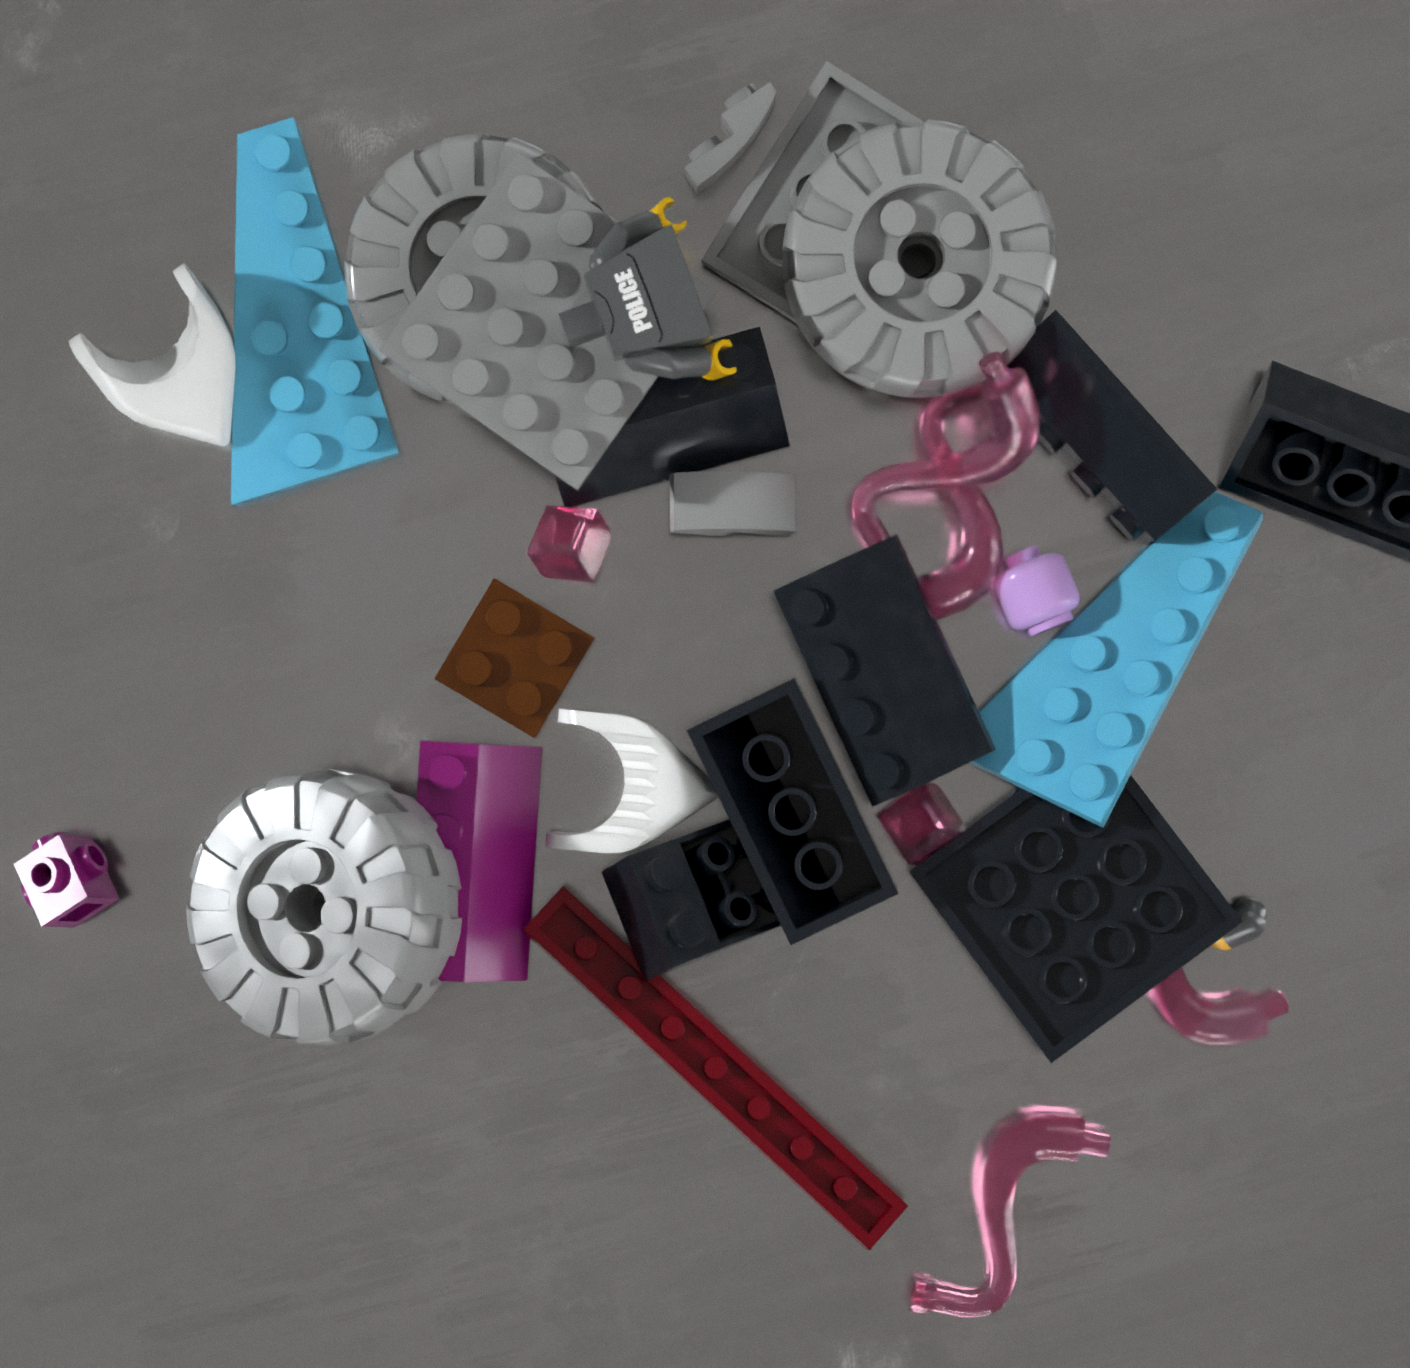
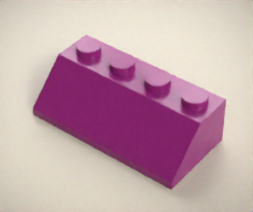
M442 740L420 741L416 801L437 823L436 832L445 849L452 850L462 888L458 890V917L462 918L460 937L455 956H449L438 978L440 981L495 982L528 980L530 938L522 930L532 920L543 747Z

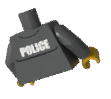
M665 197L650 211H645L613 225L591 254L590 270L584 274V281L591 301L560 312L558 315L571 348L605 336L614 361L624 360L632 371L670 379L702 376L707 380L714 381L732 375L737 371L736 367L729 369L723 367L718 360V351L732 347V342L728 339H723L706 346H701L710 343L713 335L676 235L687 226V222L684 220L680 224H672L666 219L664 211L672 206L675 201L671 197Z

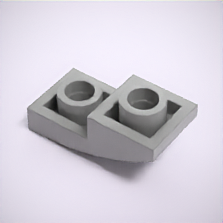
M771 82L758 90L754 84H749L729 97L724 102L728 110L721 114V127L729 138L721 142L718 136H713L688 154L692 162L684 167L685 178L697 196L723 177L743 157L759 136L776 102L777 91Z
M701 471L677 472L669 475L670 533L724 537L732 532L788 536L797 532L796 474Z

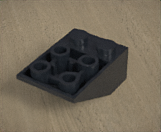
M730 819L629 855L601 872L645 981L781 927Z

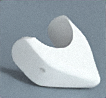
M185 263L174 269L173 273L189 299L187 327L181 334L179 341L172 345L166 353L157 355L152 360H140L132 363L106 356L81 333L68 341L79 363L111 404L124 415L143 425L211 444L226 446L230 443L236 373L235 349L230 332L216 304Z
M558 709L557 722L580 725L599 732L613 745L624 768L625 785L617 809L604 823L580 832H547L546 847L596 853H624L633 851L654 841L718 798L710 778L665 734L653 725L639 718L623 714Z

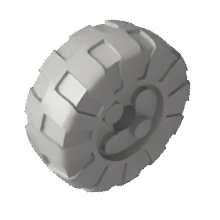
M930 119L926 122H893L860 133L859 136L832 152L815 169L798 194L789 214L782 246L783 285L792 315L811 347L835 371L865 388L898 397L924 398L956 393L981 383L1006 367L1027 345L1035 334L1036 327L1041 323L1050 304L1058 266L1056 260L1055 229L1050 210L1043 193L1036 189L1025 172L1024 165L995 140L989 142L968 131L966 126ZM911 250H919L925 253L932 261L933 268L931 274L922 279H916L907 275L901 266V256Z
M462 133L446 136L438 143L418 150L416 148L411 150L384 171L385 175L367 196H364L349 229L350 236L344 262L347 300L359 333L381 364L412 389L442 402L453 404L383 355L379 348L517 152H520L602 210L592 192L576 173L551 153L515 137L504 138L485 133Z
M317 769L273 777L266 785L245 790L220 812L217 817L218 824L209 836L203 837L191 868L190 878L193 882L191 901L186 903L187 927L190 943L195 944L203 966L200 972L219 1002L225 1001L243 1017L240 1021L242 1024L268 1038L277 1040L288 1039L296 1041L300 1045L328 1046L352 1043L395 1027L399 1019L404 1015L418 1011L433 996L442 983L438 978L449 956H455L462 925V918L458 917V890L462 888L452 850L445 849L436 832L437 823L414 798L399 794L391 790L389 783L364 774L336 769Z

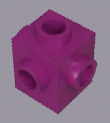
M64 832L51 833L37 840L32 845L33 852L14 864L22 881V895L28 905L35 910L41 926L75 928L119 900V896L107 872V858L102 849L90 837L69 836Z

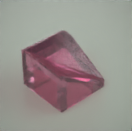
M547 505L526 553L543 577L593 582L612 534L598 509Z
M927 783L911 790L878 815L883 826L910 865H919L967 829L942 789L937 784Z

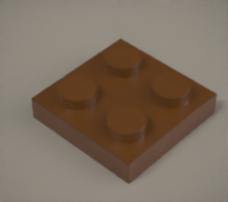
M494 578L434 679L536 739L596 638Z

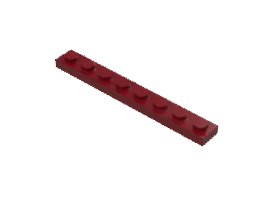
M564 886L524 927L522 931L866 1250L872 1249L908 1207L901 1198L661 976L645 981L633 950Z

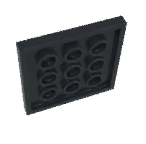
M1131 775L1104 827L1096 825L1024 789H1020L909 871L912 878L1050 1063L1060 1058L1243 922Z

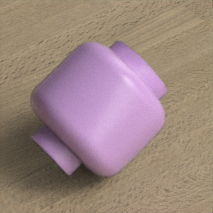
M1035 545L1005 558L1008 569L995 578L994 589L1008 623L1012 628L1016 630L1027 629L1030 637H1033L1074 619L1071 610L1078 606L1081 597L1063 555L1053 552L1041 555L1038 546Z

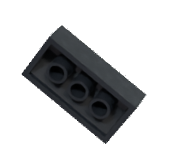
M1057 310L1053 311L1036 327L1035 334L1023 350L1006 367L994 374L998 380L992 386L998 395L1013 410H1017L1021 405L1037 422L1031 428L1036 437L1053 454H1056L1061 449L1077 466L1071 471L1074 479L1093 498L1099 493L1104 496L1115 509L1110 515L1112 521L1131 541H1135L1138 537L1146 544L1155 541L1218 490Z
M760 326L711 340L710 343L701 345L706 346L723 339L730 340L732 347L718 351V360L725 368H737L736 373L714 381L707 380L702 376L677 379L658 376L578 491L555 475L565 509L669 481V475L672 473L701 472L790 447L777 386Z
M1272 360L1249 404L1220 479L1219 487L1410 561V413Z
M897 534L773 591L872 807L925 785L996 749Z
M796 677L686 730L790 945L898 894V887Z

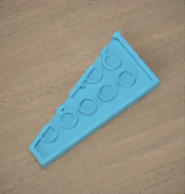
M294 117L237 134L234 293L236 373L232 413L231 506L234 507L401 454L367 344L359 333L347 300L345 274Z
M1215 491L1209 498L1161 535L979 712L996 749L970 762V764L1096 825L1104 827L1264 519L1263 513Z

